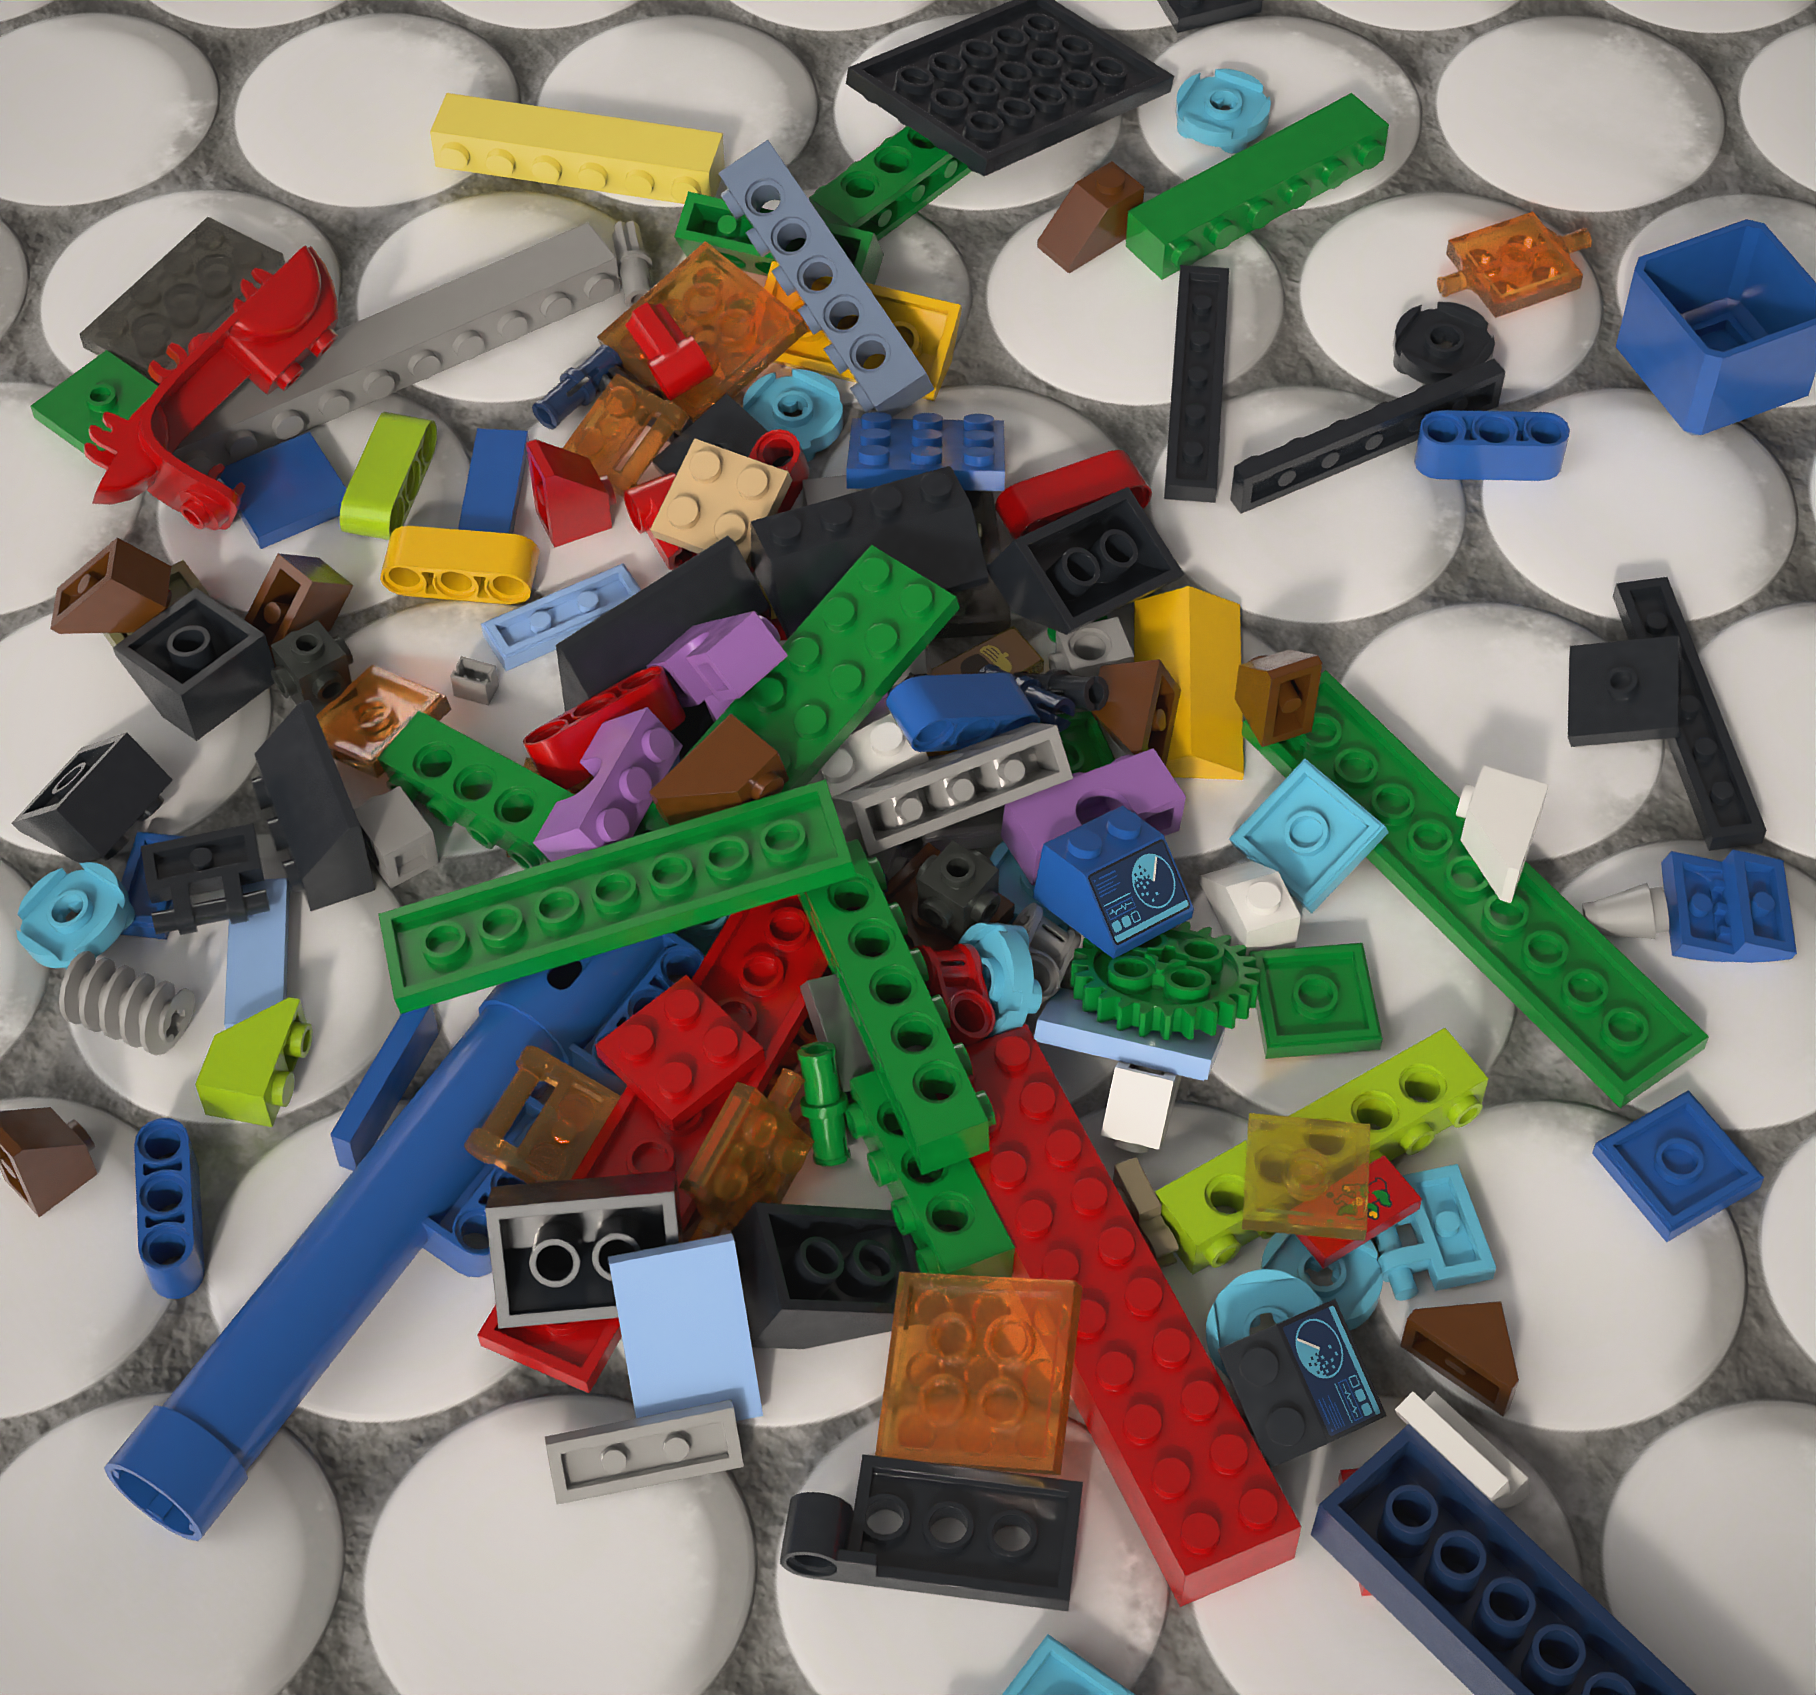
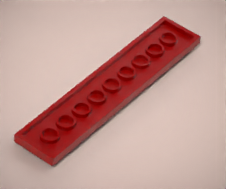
M798 895L731 914L691 979L763 1047L765 1061L675 1132L627 1086L571 1180L676 1170L683 1232L808 1015L800 986L808 980L832 974ZM849 907L844 910L854 911L860 909V907ZM496 1304L477 1334L482 1347L587 1393L591 1392L622 1338L619 1318L498 1329Z

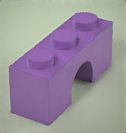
M755 611L693 625L646 667H663L682 708L701 704L704 698L712 693L718 701L740 698L788 655L778 643L780 635L774 625L765 617L757 615Z
M648 707L602 723L580 760V763L594 779L576 795L556 802L533 843L552 862L632 838L653 801L649 791L668 774L683 745Z
M1153 748L1136 755L1121 756L1111 764L1086 773H1074L1071 780L1005 804L1001 838L1030 884L1035 885L1044 843L1122 805L1137 814L1164 836H1167L1180 829L1186 796Z

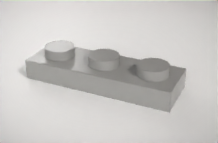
M731 1399L545 1436L557 1505L744 1467Z

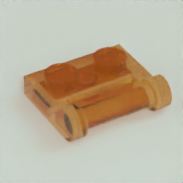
M616 373L562 449L588 457L599 477L606 475L612 484L614 492L624 498V490L638 485L637 482L674 430L680 431L690 417L673 402L659 398ZM652 417H655L657 419L623 468L620 471L615 470Z
M529 1045L523 1049L516 1060V1065L519 1069L482 1128L473 1129L464 1143V1147L478 1160L488 1164H495L527 1184L571 1180L621 1096L544 1050ZM546 1081L554 1086L555 1089L517 1148L503 1140L538 1082Z

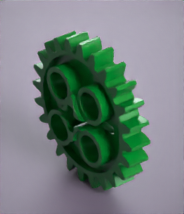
M1185 921L1178 928L1174 927L1114 959L1087 938H1084L1083 948H1075L1070 986L1074 987L1073 998L1075 1000H1082V1010L1084 1012L1097 1011V1021L1099 1023L1115 1019L1117 1020L1116 1030L1123 1031L1131 1026L1138 1027L1139 1037L1143 1038L1154 1030L1159 1031L1164 1040H1169L1172 1032H1181L1188 1040L1194 1039V1030L1200 1029L1206 1034L1214 1036L1216 1035L1217 1024L1233 1029L1235 1028L1236 1018L1245 1020L1249 1018V1008H1256L1260 969H1256L1255 957L1246 956L1247 947L1245 945L1231 946L1230 935L1213 938L1211 937V927H1205L1196 932L1190 930V922Z

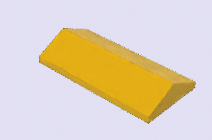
M772 261L744 351L745 356L856 382L848 369L839 374L824 351V348L831 344L822 330L815 335L810 331L797 310L805 304L796 291L789 296L786 295L771 272L778 267L776 261ZM824 276L818 278L813 283L811 290L820 291L829 286L833 277ZM866 283L926 371L934 387V390L922 397V399L935 401L952 363L962 306ZM845 316L838 323L837 329L847 330L852 328L857 323L859 316ZM871 355L866 359L863 368L875 369L884 362L886 355Z
M1191 586L1134 601V662L1160 659L1181 689L1166 768L1173 778L1243 780V713L1235 701L1238 668L1241 664L1240 604Z

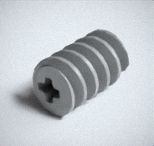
M84 951L72 959L65 972L60 988L59 1006L65 1020L73 1024L82 1023L85 1028L94 1032L103 1031L105 1036L114 1040L123 1039L124 1043L135 1048L143 1047L144 1051L157 1056L165 1054L173 1048L184 1034L194 1011L195 997L193 992L187 988L180 990L175 995L174 984L166 980L160 982L155 987V979L148 973H143L135 979L136 976L133 968L124 965L116 970L114 961L106 957L98 960L96 963L95 955L90 951Z

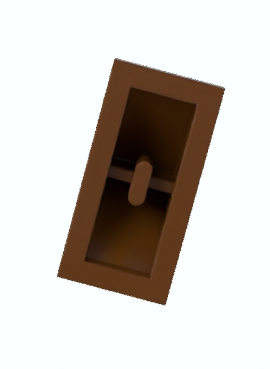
M1501 1301L1414 1309L1407 1318L1400 1346L1503 1417L1510 1409L1519 1378Z

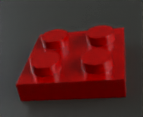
M687 975L595 1044L598 1057L674 1132L765 1061L763 1047Z

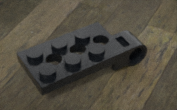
M862 1454L854 1511L852 1506L844 1499L826 1493L804 1492L796 1494L790 1499L780 1564L784 1569L795 1575L811 1579L1068 1611L1083 1482ZM879 1510H892L899 1514L903 1520L902 1526L891 1534L882 1535L876 1533L867 1524L869 1517ZM949 1517L959 1520L967 1530L965 1535L960 1540L952 1543L939 1541L930 1531L932 1525L939 1519ZM1011 1525L1018 1526L1027 1532L1030 1541L1020 1550H1005L994 1540V1535L999 1529Z

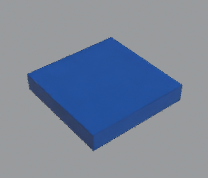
M310 432L225 466L223 474L218 479L219 482L232 490L240 482L246 486L237 513L260 549L339 517L341 503L347 489Z
M1689 1090L1596 1142L1592 1152L1666 1242L1758 1190L1764 1180V1176Z

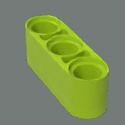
M389 412L380 414L341 503L339 520L340 528L343 532L390 540L391 533L396 528L404 526L435 452L437 442V426L435 421Z

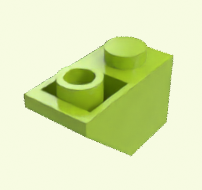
M288 997L214 1035L195 1083L205 1115L273 1127L280 1106L287 1107L292 1098L295 1082L293 1072L298 1058H305L312 1043L313 1028L306 1021L300 999Z

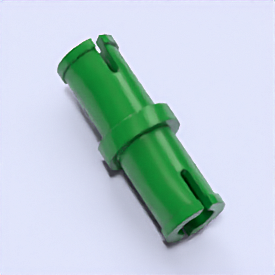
M813 1042L803 1045L801 1050H797L805 1096L800 1100L801 1112L809 1120L813 1162L819 1166L840 1165L845 1163L847 1158L851 1157L844 1120L848 1099L846 1093L840 1091L835 1057L836 1047L831 1042Z

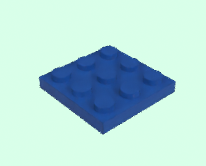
M870 412L863 414L861 418H852L846 468V489H868L951 466L963 490L1005 491L1004 420H994L993 416L987 414H969L964 416L963 420H943L941 415L935 413L916 414L912 419H892L890 414L882 412Z

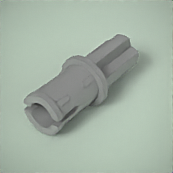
M619 221L614 225V232L612 234L617 256L618 276L621 277L625 305H629L630 309L634 310L646 302L654 304L656 301V293L650 276L652 258L644 250L639 225L634 221L627 223Z

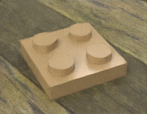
M694 438L650 530L655 538L697 554L728 535L735 541L750 569L752 566L751 521L777 514L792 482V478L788 471Z

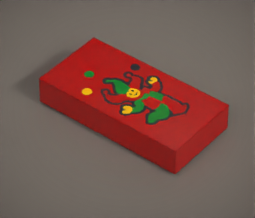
M1383 1155L1288 1213L1286 1224L1324 1269L1419 1210L1422 1198L1387 1157Z

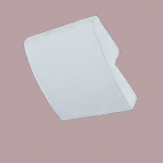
M1435 1391L1425 1401L1412 1392L1395 1409L1397 1415L1407 1425L1410 1424L1498 1508H1509L1518 1505L1530 1495L1529 1478Z

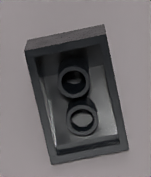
M755 1202L730 1232L735 1241L752 1348L807 1349L937 1322L942 1316L933 1284L928 1285L924 1281L918 1268L915 1252L919 1249L911 1233L905 1236L901 1234L895 1223L892 1210Z

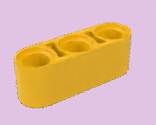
M401 526L391 533L380 580L389 591L403 596L507 605L521 604L530 598L540 550L531 539L517 534Z

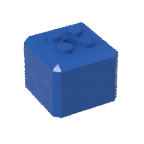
M1745 219L1638 257L1616 348L1683 431L1690 435H1704L1809 396L1816 374V282L1765 223Z

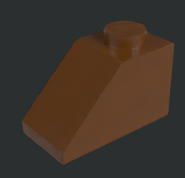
M1113 161L1109 162L1074 184L1037 240V248L1067 273L1073 272L1126 239L1128 211L1143 203L1144 186Z
M117 537L57 588L50 629L58 634L134 633L168 608L172 598V592L169 590L172 566Z
M278 553L244 620L265 634L276 668L271 645L282 640L289 633L300 630L317 620L329 632L354 585L318 557Z
M1286 650L1269 656H1257L1247 663L1239 665L1235 701L1261 747L1312 732L1323 664L1318 655Z
M1160 659L1101 666L1099 676L1106 681L1109 695L1106 705L1101 710L1091 711L1093 717L1100 722L1111 739L1127 755H1136L1154 748L1166 766L1181 689Z
M730 714L657 783L649 793L661 818L669 825H675L781 793L784 784L789 781V777L779 753L735 716Z
M51 1107L0 1111V1171L4 1180L38 1217H41L98 1174L89 1153L95 1148L94 1142L75 1119L66 1124Z

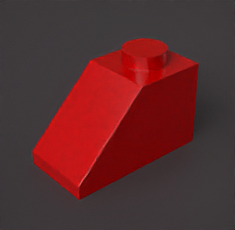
M537 439L526 442L535 510L554 548L612 528L610 506L616 505V497L609 478L606 475L599 477L588 457Z

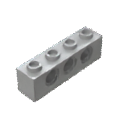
M1032 722L833 796L832 800L846 842L858 839L865 855L870 856L1073 779L1057 725Z

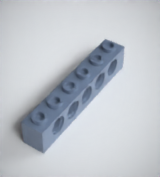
M766 140L720 171L718 174L727 188L720 196L736 220L743 215L746 216L753 227L745 232L762 258L769 253L772 255L778 267L771 272L786 295L789 296L795 291L805 304L797 310L813 335L822 330L831 344L825 347L824 351L839 374L848 369L857 383L850 387V390L863 410L868 413L875 408L877 412L887 413L894 417L933 391L934 387L926 371L769 140ZM771 200L780 201L774 211L760 213L762 206L766 202ZM797 238L806 239L805 244L799 250L794 252L785 251L787 245L792 240ZM824 276L833 277L831 283L825 289L820 291L811 290L813 283L818 278ZM845 316H859L857 323L852 328L847 330L837 329L838 323ZM871 355H886L884 362L875 369L863 368L866 359Z

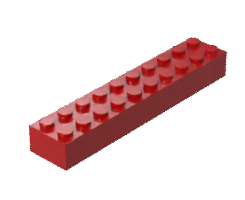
M1025 1024L1022 1027L1006 1031L965 1047L973 1069V1076L968 1078L975 1093L981 1090L986 1092L996 1119V1124L989 1126L990 1151L971 1157L969 1160L1015 1247L1013 1273L1010 1279L1179 1606L1187 1605L1294 1559L1302 1526L1028 1025ZM943 1093L935 1094L938 1101L949 1097V1095Z

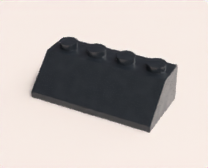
M951 466L751 521V565L787 639L790 638L871 545L951 594L988 584L989 576L972 506Z
M727 535L556 644L565 712L625 678L646 669V665L693 625L755 611L757 615L763 616L771 622V607L734 540Z

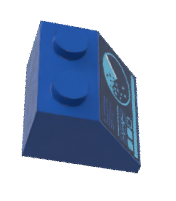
M1123 805L1043 844L1033 899L1113 959L1191 919L1193 916L1194 907L1164 835Z

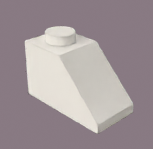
M1483 765L1476 786L1465 784L1458 804L1456 816L1466 818L1461 842L1499 899L1512 903L1541 817L1549 784Z
M1248 861L1200 875V885L1224 934L1231 936V946L1245 945L1247 947L1246 956H1249L1250 951L1296 948L1301 915L1278 871L1257 862Z
M1119 1061L1114 1070L1101 1136L1115 1139L1114 1145L1130 1152L1146 1153L1149 1151V1147L1159 1150L1167 1134L1182 1076Z

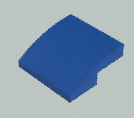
M1733 849L1723 861L1671 851L1661 862L1664 893L1669 916L1672 956L1711 962L1755 963L1789 960L1797 954L1783 860Z

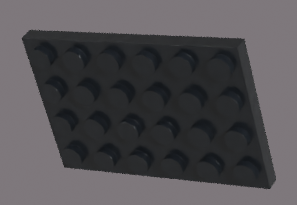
M1011 0L848 67L845 84L863 95L867 101L878 105L896 117L901 124L912 128L930 140L937 148L945 150L966 164L971 171L987 176L1170 93L1174 75L1055 0Z

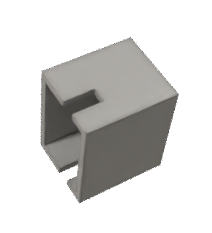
M463 656L460 657L456 665V671L453 670L450 676L454 696L488 706L499 687L495 665Z

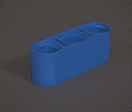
M1433 411L1427 414L1421 421L1414 463L1416 469L1421 474L1433 479L1550 480L1561 471L1570 428L1562 417L1549 412Z
M1009 673L912 677L897 685L886 699V706L910 746L918 752L960 750L1032 722L1040 723V718L1016 679Z
M159 1118L144 1125L136 1135L134 1143L138 1251L151 1286L157 1294L167 1299H180L189 1296L198 1289L203 1281L205 1272L200 1173L197 1158L186 1128L174 1119ZM175 1153L170 1158L163 1160L159 1159L163 1155ZM179 1204L172 1210L160 1212V1210L168 1205ZM182 1256L175 1263L162 1265L168 1258Z

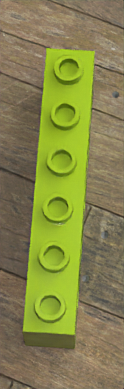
M1446 1028L1439 1030L1155 1191L1162 1205L1161 1217L1170 1228L1179 1247V1250L1174 1252L1192 1275L1209 1265L1213 1268L1225 1265L1238 1254L1242 1246L1259 1236L1262 1239L1271 1238L1279 1229L1287 1225L1288 1213L1381 1156L1385 1155L1391 1161L1403 1153L1414 1155L1427 1147L1435 1135L1452 1125L1455 1128H1460L1470 1123L1482 1110V1101L1489 1078ZM1411 1097H1422L1429 1102H1418ZM1371 1123L1381 1127L1382 1129L1373 1130L1363 1126L1362 1124ZM1314 1151H1327L1333 1154L1334 1157H1322L1314 1153ZM1277 1178L1286 1184L1273 1185L1265 1181V1179ZM1230 1206L1238 1212L1226 1214L1218 1211L1216 1207Z

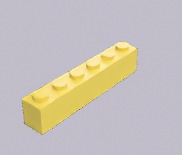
M446 93L430 130L436 167L685 204L688 191L715 197L721 182V177L718 173L725 169L723 133Z

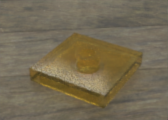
M1249 1113L1241 1229L1365 1241L1368 1212L1370 1124Z

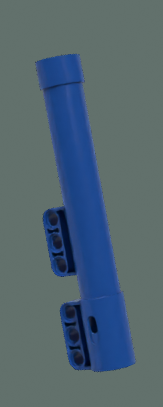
M668 933L497 985L478 1008L479 1017L167 1401L162 1406L154 1405L104 1467L105 1472L118 1491L135 1507L169 1531L188 1540L199 1541L248 1480L246 1473L248 1468L422 1248L458 1273L467 1277H482L492 1272L490 1247L474 1249L469 1247L462 1239L465 1235L471 1233H479L488 1238L485 1207L491 1188L496 1186L563 1181L570 1170L577 1146V1136L573 1126L538 1100L556 1077L565 1075L603 1099H620L627 1085L610 1068H607L602 1063V1060L597 1055L595 1044L675 984L668 976L681 975L684 977L687 975L692 979L705 955L675 933ZM540 1144H549L555 1147L561 1155L555 1158H544L538 1155L533 1147Z

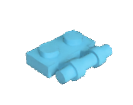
M1458 1164L1402 1175L1422 1198L1420 1209L1374 1237L1380 1254L1377 1261L1381 1267V1273L1383 1272V1281L1390 1283L1395 1299L1399 1301L1408 1300L1418 1294V1288L1413 1274L1416 1272L1428 1270L1435 1291L1493 1279L1497 1267ZM1411 1223L1418 1244L1402 1247L1396 1227Z

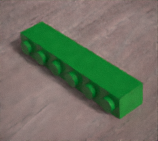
M1350 93L1129 210L1126 247L1163 280L1178 272L1180 265L1192 266L1196 261L1218 249L1226 248L1233 241L1251 231L1265 227L1270 221L1288 211L1302 207L1307 201L1325 191L1337 188L1349 178L1366 169L1374 168L1384 160L1389 124L1353 93Z

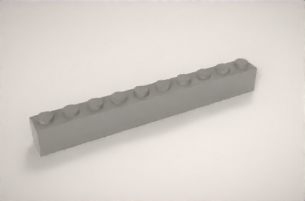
M587 222L335 331L338 338L321 357L317 358L312 353L300 364L304 368L303 373L286 391L277 387L269 395H266L247 378L180 443L173 456L207 475L209 470L215 465L221 463L225 467L369 403L385 398L419 381L428 379L462 362L471 360L496 347L516 340L530 332L559 321L589 306L605 301L620 293L617 257Z

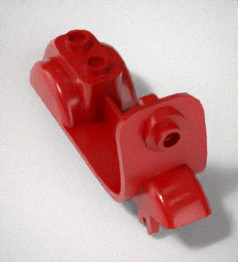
M306 245L303 246L274 274L264 269L254 268L251 275L257 283L261 284V287L258 289L254 287L253 283L243 278L240 287L246 301L244 302L236 298L233 302L235 312L189 356L180 345L173 342L169 344L166 354L176 362L177 367L168 370L155 360L149 364L148 372L151 378L160 384L151 397L131 415L129 420L116 414L105 412L103 413L102 421L106 427L111 429V432L102 430V428L96 425L90 426L89 436L91 440L106 450L100 451L96 445L86 443L84 445V454L92 463L107 470L97 487L92 504L113 505L129 501L147 490L164 504L182 513L185 519L198 529L207 527L212 530H226L230 528L240 507L241 497L246 486L240 482L232 490L217 481L225 470L221 463L213 466L208 474L205 475L173 456V453L180 443L247 378L266 395H269L277 387L286 391L303 373L304 368L300 364L312 353L317 358L321 357L336 341L338 335L333 330L338 322L339 313L334 283L325 263L312 246L308 248Z

